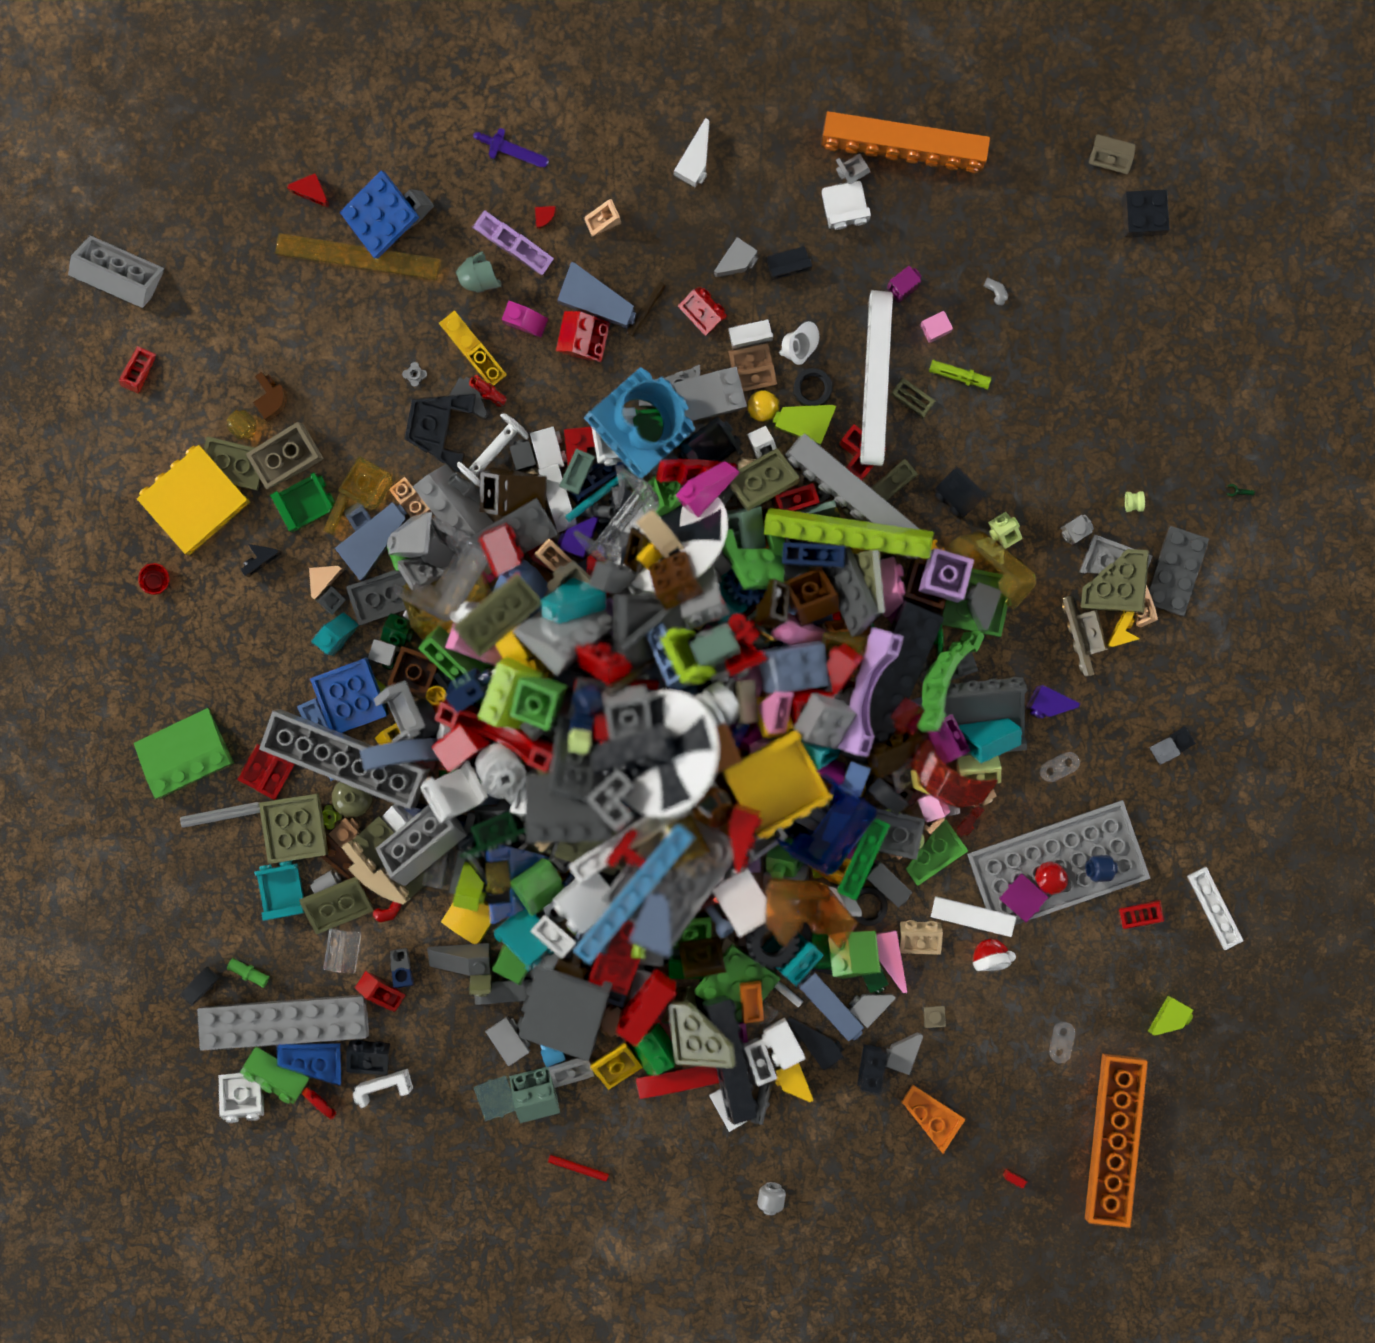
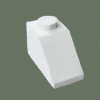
M766 426L747 434L757 459L776 449L774 439Z

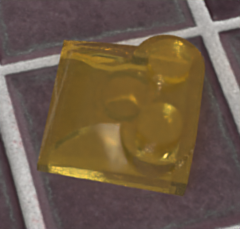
M358 456L338 491L367 509L373 510L381 504L392 486V475Z

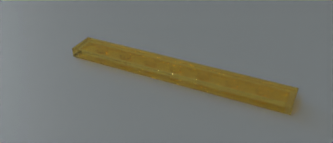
M278 233L275 251L277 255L437 280L440 259L388 250L376 259L363 246Z

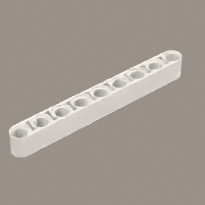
M871 290L869 298L860 461L861 464L882 466L885 451L893 293Z

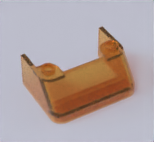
M771 878L766 886L765 922L767 927L773 931L783 945L788 944L802 922H807L814 933L827 934L838 948H842L858 924L831 889L822 882Z

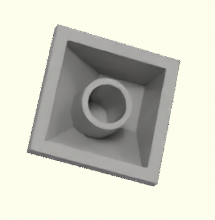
M427 512L413 516L392 532L387 542L389 555L414 558L428 554L432 513Z

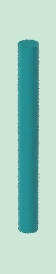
M627 468L565 515L566 520L571 522L631 476V471Z

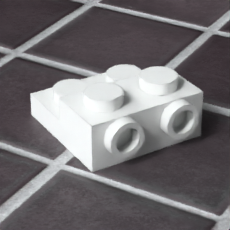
M241 1073L219 1075L220 1117L226 1120L227 1123L238 1122V1118L244 1117L249 1121L258 1120L259 1116L264 1115V1095L262 1094L261 1085L256 1082L247 1081Z

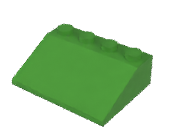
M209 708L134 743L146 781L155 799H161L235 764Z

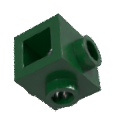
M390 613L383 626L380 640L400 648L404 647L406 642H411L413 638V621Z

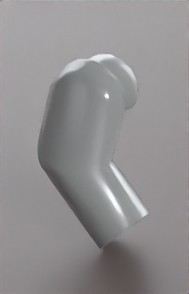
M987 277L983 287L994 291L996 295L995 303L1003 305L1008 299L1004 285Z

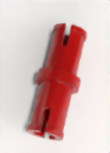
M474 375L470 379L469 385L480 392L484 399H489L498 407H501V404L504 405L506 396L497 391L493 384L485 382L478 375Z

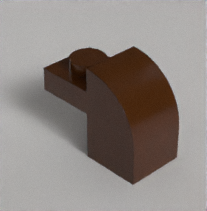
M260 372L255 378L266 394L253 403L263 418L269 422L283 411L287 402V395L281 384L273 387L276 383L269 374L265 376V374Z

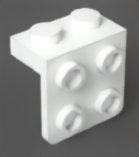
M860 181L822 189L829 229L835 228V230L846 228L847 225H863L869 221L871 217L870 209L866 206Z

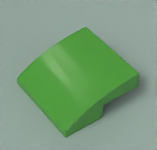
M654 475L642 487L649 512L653 509L661 517L681 505L675 495L685 484L681 485L677 481L659 482L655 479L656 475Z

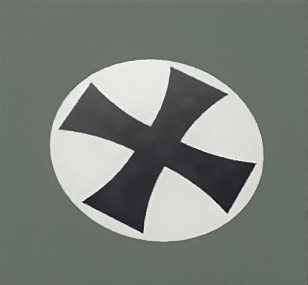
M719 497L711 503L699 518L686 510L682 504L660 517L672 529L684 546L682 551H686L689 556L695 578L700 576L714 562L726 539L728 517L724 504ZM645 499L637 504L629 513L618 532L615 543L616 563L624 565L630 527H635L645 534L636 523L649 512ZM677 547L669 553V556H673L681 552V550ZM645 567L640 573H635L630 569L629 572L637 574L636 579L630 583L631 585L641 590L654 592L650 571Z
M674 690L656 691L648 694L647 699L651 727L663 725L672 728L676 752L669 754L666 759H653L647 765L637 764L632 766L631 770L620 771L634 788L623 800L634 810L653 817L675 815L693 805L707 789L717 764L718 741L710 715L696 699Z

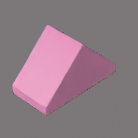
M775 692L758 706L769 733H786L793 692Z

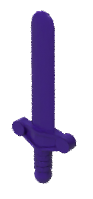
M502 128L493 137L481 134L480 132H475L473 135L476 140L490 145L489 157L491 159L496 157L497 151H501L539 167H546L548 165V159L545 156L503 140L505 130Z

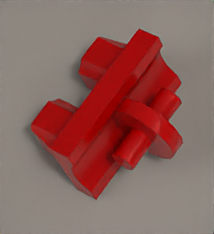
M738 613L730 617L728 624L732 631L737 632L734 636L737 641L742 638L751 645L761 634L753 626L755 623L754 619L750 618L747 621L742 614Z

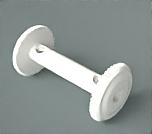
M506 413L500 416L508 425L469 469L462 463H457L460 471L479 487L480 479L478 476L480 472L491 463L517 433L526 440L529 438L525 429Z

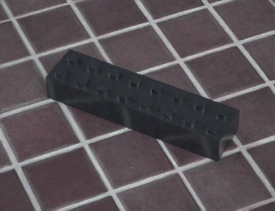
M903 599V603L899 606L889 629L890 633L903 636L898 657L882 672L872 692L870 723L874 739L871 747L875 743L883 742L893 736L944 620L941 614ZM840 750V754L868 765L867 757Z

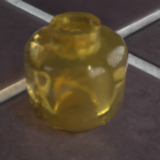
M236 409L226 419L227 430L238 440H242L245 437L250 439L257 431L254 429L257 424L256 420L246 410L238 411Z

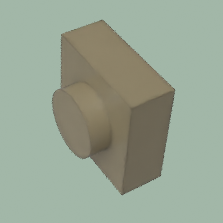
M944 1005L923 1007L925 1028L946 1027Z

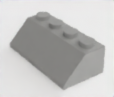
M89 236L71 255L68 275L143 308L152 298L164 268L93 236Z
M445 464L426 475L413 488L466 553L470 550L466 539L493 524V522L486 513L479 512L480 505L468 496L464 497L461 491L448 484V480L454 472Z
M429 804L375 849L390 878L405 887L467 835L456 817L440 824Z

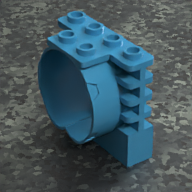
M641 367L584 417L639 480L695 430L691 419L684 415V412L689 408L685 399L672 389L673 387L668 380H665L663 377H660L657 381L653 380L651 374ZM631 400H644L657 408L663 420V431L656 443L644 441L638 435L637 428L626 422L623 416V405Z

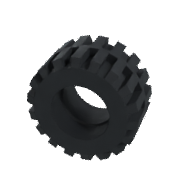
M775 914V917L749 931L746 935V946L750 956L764 968L765 966L769 967V969H774V967H778V969L783 968L782 965H788L790 960L796 957V951L799 950V937L795 927L787 918L781 917L779 914ZM771 930L780 931L785 939L783 946L775 952H767L760 945L761 937Z

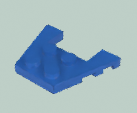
M498 844L499 848L490 852L486 850L487 861L508 860L509 882L541 858L549 859L545 855ZM510 884V902L489 904L490 923L492 924L526 909Z

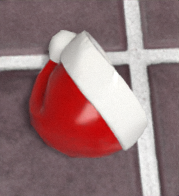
M989 938L981 941L976 946L973 954V966L977 971L1003 970L1011 965V962L1016 959V955L1009 951L1001 941Z

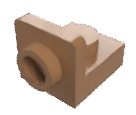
M346 817L329 835L342 848L347 842L353 840L361 833L359 830L361 826L354 818L349 819Z

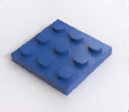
M382 170L340 211V214L373 258L376 259L419 218L418 214L386 172Z
M367 657L310 678L328 728L342 733L389 715L385 704L376 706L374 698L381 692Z

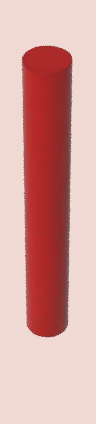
M551 1154L548 1159V1163L607 1182L608 1173Z

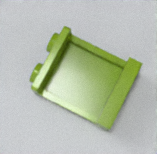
M672 628L665 633L666 636L660 639L682 683L703 684L717 674L714 666H701L688 643V640L696 635L694 630Z

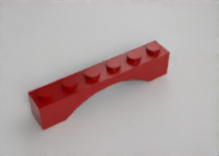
M447 699L440 703L435 721L452 729L461 723L481 736L492 739L514 751L528 765L545 773L551 769L553 743L541 737L534 742L520 729L496 727L478 718L481 709L471 704L456 713Z

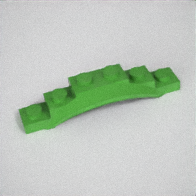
M981 631L964 632L960 641L952 642L949 650L941 652L930 666L922 689L921 705L924 708V714L918 724L921 731L939 730L946 716L944 704L951 677L960 661L969 652L978 651L985 637Z

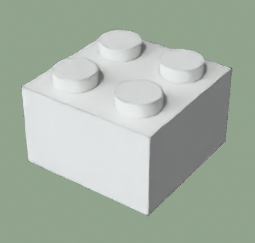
M785 1017L763 1028L764 1034L761 1035L767 1048L772 1047L774 1052L771 1055L777 1067L781 1065L782 1069L785 1070L806 1059Z

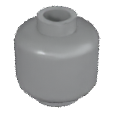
M766 1183L759 1190L758 1207L767 1215H775L782 1211L785 1203V1190L778 1183Z

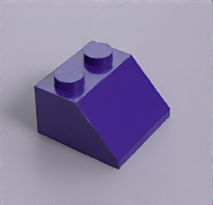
M592 517L568 528L565 534L561 533L558 541L560 549L565 554L584 560L596 532L598 519Z
M1041 685L1036 687L1026 709L1030 710V715L1038 719H1044V717H1051L1077 708L1080 703Z

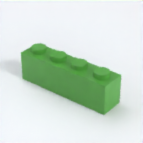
M440 625L427 635L418 648L451 680L475 668L479 669L481 673L487 671L476 659L445 648L450 634ZM487 691L483 697L475 701L477 705L484 701Z

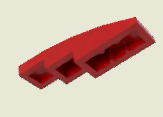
M699 459L660 460L655 479L659 482L677 481L682 485L723 462ZM727 462L728 464L737 469V464Z
M697 1066L665 1071L659 1075L636 1078L639 1097L643 1099L717 1084L719 1079L716 1067Z

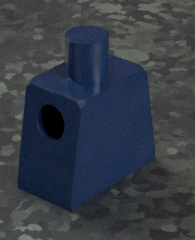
M475 668L450 682L445 698L456 713L485 695L493 673L489 669L481 673L479 669Z

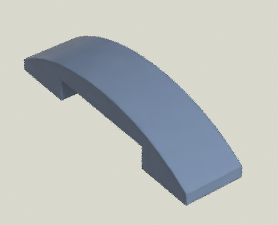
M437 738L405 740L360 750L364 771L382 769L395 764L423 760L424 762L440 760L432 749V745L437 742Z

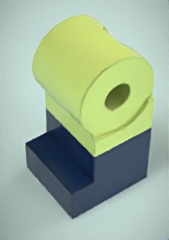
M576 711L570 719L569 752L583 755L588 753L591 726L594 720L593 714L584 715Z

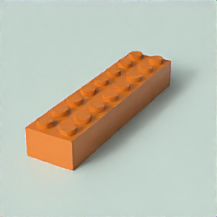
M827 111L821 146H825V149L836 151L837 148L845 149V152L851 154L864 152L865 155L870 157L883 155L889 160L902 158L906 159V162L909 163L921 161L926 162L928 166H938L940 164L946 165V168L957 170L959 167L965 168L967 172L977 173L982 171L987 161L990 137Z
M1102 1053L1085 1219L1088 1223L1130 1228L1148 1062L1144 1058Z

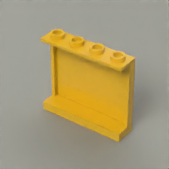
M200 445L190 447L183 459L174 461L170 465L171 469L167 473L163 472L155 478V483L150 487L146 486L139 492L140 496L137 498L184 554L188 556L250 503L249 499L240 492Z
M792 730L741 759L742 763L721 771L738 803L761 811L759 817L763 818L759 830H754L755 835L759 838L763 837L766 839L775 834V829L779 827L783 829L793 823V819L798 816L803 818L809 815L811 809L816 806L821 808L829 803L828 800L833 797L832 794L828 793L814 767L797 730Z

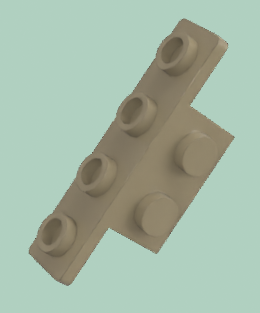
M1073 596L1064 597L1062 608L1069 619L1068 629L1073 634L1075 641L1073 642V647L1079 655V669L1081 673H1084L1085 677L1094 675L1089 655L1108 650L1098 612L1094 610L1078 615Z

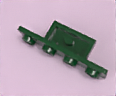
M510 811L474 825L470 828L478 847L459 854L460 858L467 857L468 860L480 856L479 852L484 849L490 852L499 848L498 844L505 841L506 844L518 840L516 836L524 834L526 837V827L517 830Z

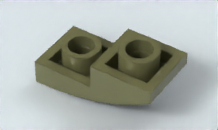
M492 967L490 974L470 976V995L475 994L476 997H484L491 993Z

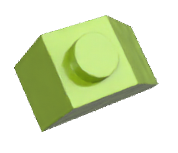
M464 861L454 895L453 906L477 912L479 904H484L486 892H483V881L469 862Z
M1167 996L1148 1032L1156 1036L1184 1028L1193 1018V1009Z

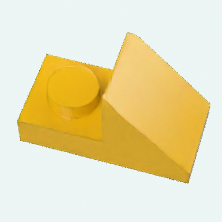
M1123 611L1107 642L1108 648L1140 639L1126 631V629L1132 627L1135 618H1133L1135 612Z

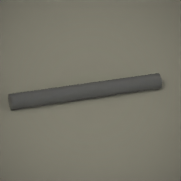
M680 605L669 610L663 609L618 646V649L622 653L626 652Z

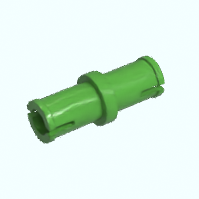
M232 958L227 966V970L242 976L243 980H249L262 988L266 986L270 976L255 970L254 966H248L235 958Z

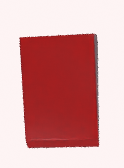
M316 173L288 184L287 189L290 193L328 208L329 202Z

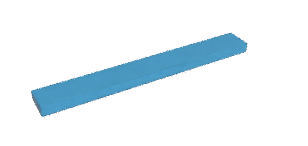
M677 824L574 948L573 952L590 964L692 842L694 836Z

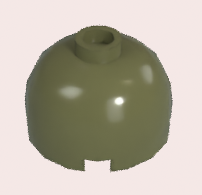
M339 781L332 791V803L339 814L345 817L356 818L364 815L370 809L373 803V795Z

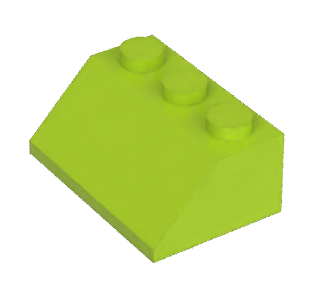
M505 657L497 663L478 718L496 727L522 730L520 726L524 721L510 716L519 679L521 677L543 678L544 674L510 657Z

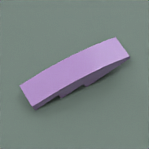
M485 210L472 227L540 275L544 274L554 259L523 235L518 234L505 223H501Z

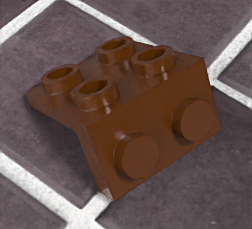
M681 551L649 567L655 596L665 610H669L704 594L701 585L693 575L686 551Z

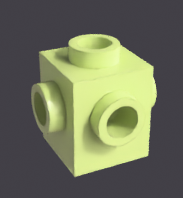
M1007 512L988 522L991 528L989 533L995 542L999 541L1005 549L1023 539L1019 531L1020 525L1015 517L1011 518Z

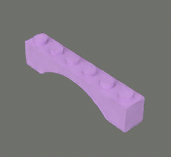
M872 628L868 637L867 648L863 655L864 659L862 660L859 674L856 677L854 692L850 698L849 707L856 715L841 740L838 749L860 756H869L874 739L870 723L872 692L882 672L898 657L903 636Z

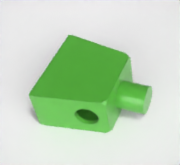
M790 838L782 840L767 852L766 871L771 873V877L777 881L782 880L783 876L795 877L808 858V842Z

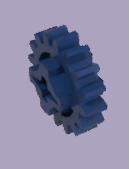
M730 568L724 578L726 583L723 588L728 589L726 596L733 597L732 603L736 600L739 601L738 606L740 607L743 603H745L747 608L751 604L756 606L762 601L767 589H744L732 568Z

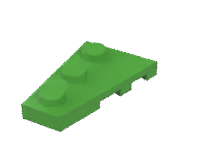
M945 817V820L935 829L918 852L917 860L913 859L906 868V871L917 886L968 852Z

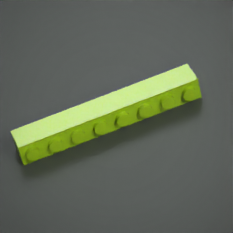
M769 508L766 514L764 534L923 558L930 557L934 535L933 531Z

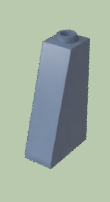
M571 262L557 300L558 304L624 328H628L629 324H633L636 313L633 312L634 306L576 263Z
M392 502L335 547L336 551L360 581L367 579L386 552L390 534L407 521L405 517L407 512L400 504L396 506Z
M811 971L798 984L800 989L848 1041L851 1039L856 1040L863 1033L861 1030L864 1028L863 1025L814 971Z

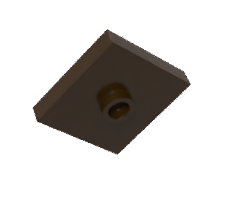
M719 937L678 942L685 979L726 973Z

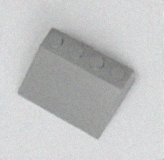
M541 609L512 632L558 675L578 660L577 645H587V643L599 644L609 637L613 631V618L603 610L557 624L542 617Z

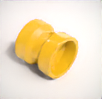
M439 686L429 688L426 693V700L432 705L435 713L438 712L440 703L446 699L445 689Z

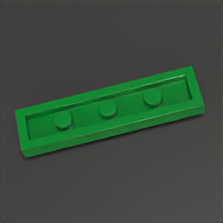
M870 816L837 893L855 901L857 900L890 824Z

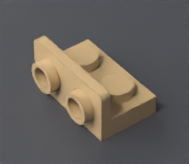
M913 920L900 922V953L941 955L943 937L941 923L935 921L916 922Z

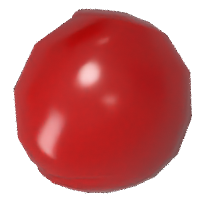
M157 563L146 564L138 575L140 588L145 593L151 595L161 594L167 589L170 581L168 571L163 565Z
M1049 861L1042 863L1037 868L1035 881L1044 893L1050 895L1059 894L1068 885V875L1060 864Z

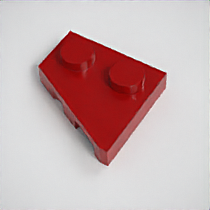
M741 638L739 641L735 639L740 653L724 660L730 676H733L767 661V657L763 651H757L753 645H749Z

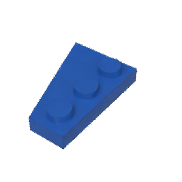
M340 1044L277 1045L278 1067L337 1086L341 1085Z

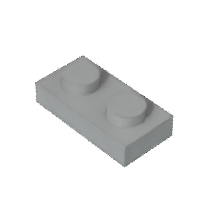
M577 1058L549 1066L554 1087L594 1077V1072L590 1067V1059L586 1061Z

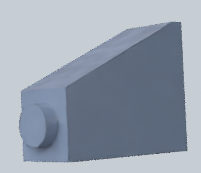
M649 893L629 943L669 958L671 953L669 901L661 893Z

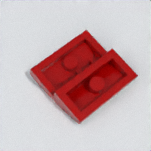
M257 743L237 780L275 800L295 764L259 750L260 744Z

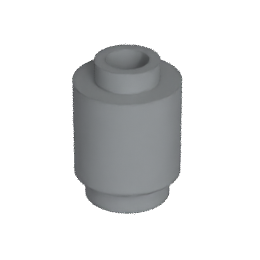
M329 871L315 879L314 883L310 886L312 891L317 893L343 881L337 872Z

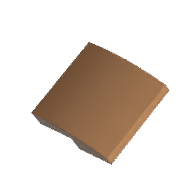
M768 342L728 351L731 368L737 367L743 392L777 384Z

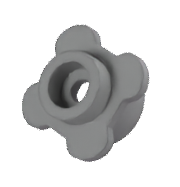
M412 362L411 367L408 370H404L402 375L411 382L412 386L416 387L423 378L427 377V372L422 370L417 362Z

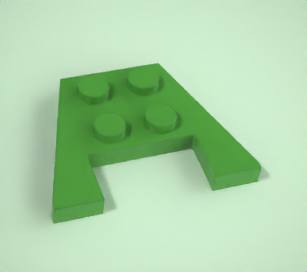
M727 529L726 539L721 550L724 555H728L733 563L731 567L744 589H767L768 582L773 578L784 583L782 556L785 537L765 534L769 549H738L733 530Z

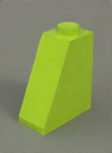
M836 406L783 407L781 412H776L773 423H776V430L796 438L806 434L816 444L821 446Z

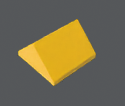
M626 1040L593 1061L590 1065L592 1071L608 1090L643 1068L626 1043Z

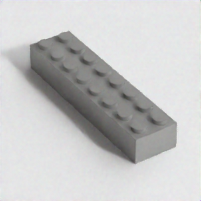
M806 434L801 435L784 455L788 458L787 461L793 468L798 467L803 471L802 475L807 480L817 482L819 490L826 495L829 493L835 497L834 500L837 505L842 508L847 507L850 510L849 514L857 521L863 520L864 522L919 529ZM898 554L904 560L918 558L916 556Z
M282 709L272 711L259 750L408 809L417 807L422 793L421 786L427 779L430 768L416 762L389 765L382 769L364 771L360 750L374 747L373 745Z
M363 995L202 1006L197 1009L200 1050L362 1039L369 1036L367 999Z

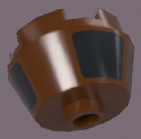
M716 786L707 788L697 803L693 804L692 812L698 822L710 828H720L730 821L734 808L728 792L717 789Z

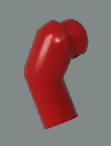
M393 901L388 909H375L373 917L377 922L381 923L393 920L403 904Z

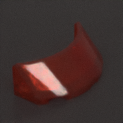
M929 739L919 746L911 761L912 769L916 771L921 780L919 782L921 786L932 797L953 807L964 808L965 806L983 804L999 781L996 778L992 780H974L956 773L940 759Z

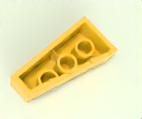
M514 629L495 644L503 658L510 657L543 673V678L552 680L554 672L512 632Z

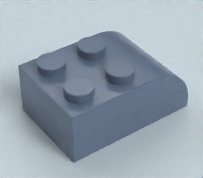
M820 641L758 650L759 652L763 651L767 657V661L759 664L764 692H787L829 685L824 644Z

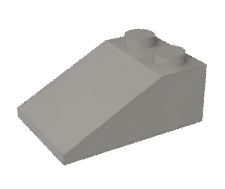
M737 367L715 371L672 384L674 391L685 399L689 408L684 412V415L690 418L691 421L737 412L747 407Z

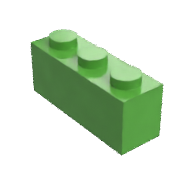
M258 1047L254 1048L240 1071L247 1081L258 1083L264 1091L268 1093L273 1092L279 1096L281 1101L292 1104L295 1103L309 1080L303 1074L278 1067L277 1059Z

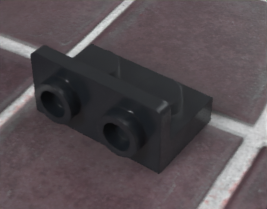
M350 1040L346 1051V1072L388 1075L390 1043Z

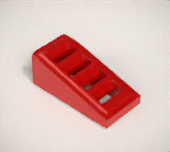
M137 346L119 378L120 385L139 394L156 354ZM139 355L147 358V362L139 359ZM137 363V364L142 365V366H144V367H143V369H142V368H139V367L135 366V364ZM132 371L139 373V376L132 374Z
M1161 900L1119 908L1123 929L1160 923L1165 920ZM1151 907H1155L1157 917L1153 918ZM1147 908L1149 919H1145L1143 909ZM1135 910L1139 911L1140 921L1136 920ZM1129 911L1131 913L1132 918L1131 923H1128V918L1126 912Z

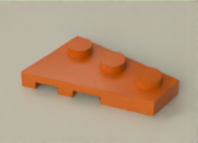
M912 1084L901 1102L944 1154L965 1121V1118Z

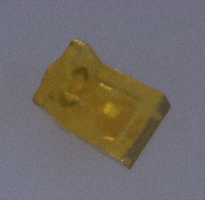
M508 862L486 864L488 881L486 892H492L493 895L505 893L511 886Z

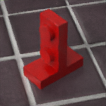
M629 828L605 859L604 863L609 867H614L623 855L625 863L632 868L635 865L640 869L646 860L629 848L639 833L633 828Z

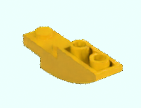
M455 310L439 322V325L487 383L495 385L507 375Z

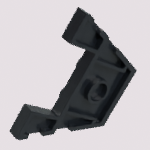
M476 394L412 399L404 439L424 452H428L438 458L437 460L443 464L446 463L456 472H461L457 467V463L463 464L465 453L445 448L452 409L472 413Z

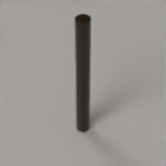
M652 658L605 689L606 694L612 695L657 666L656 658Z

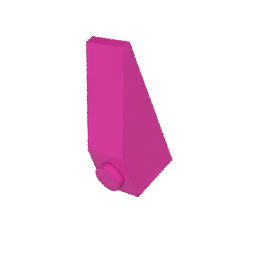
M723 462L689 480L675 496L686 510L699 518L740 472L727 462Z

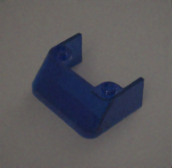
M824 773L823 777L833 785L829 791V794L833 796L830 800L834 802L831 809L811 836L806 833L799 834L791 844L779 837L776 841L795 859L826 875H831L838 870L874 821L877 809L845 784Z

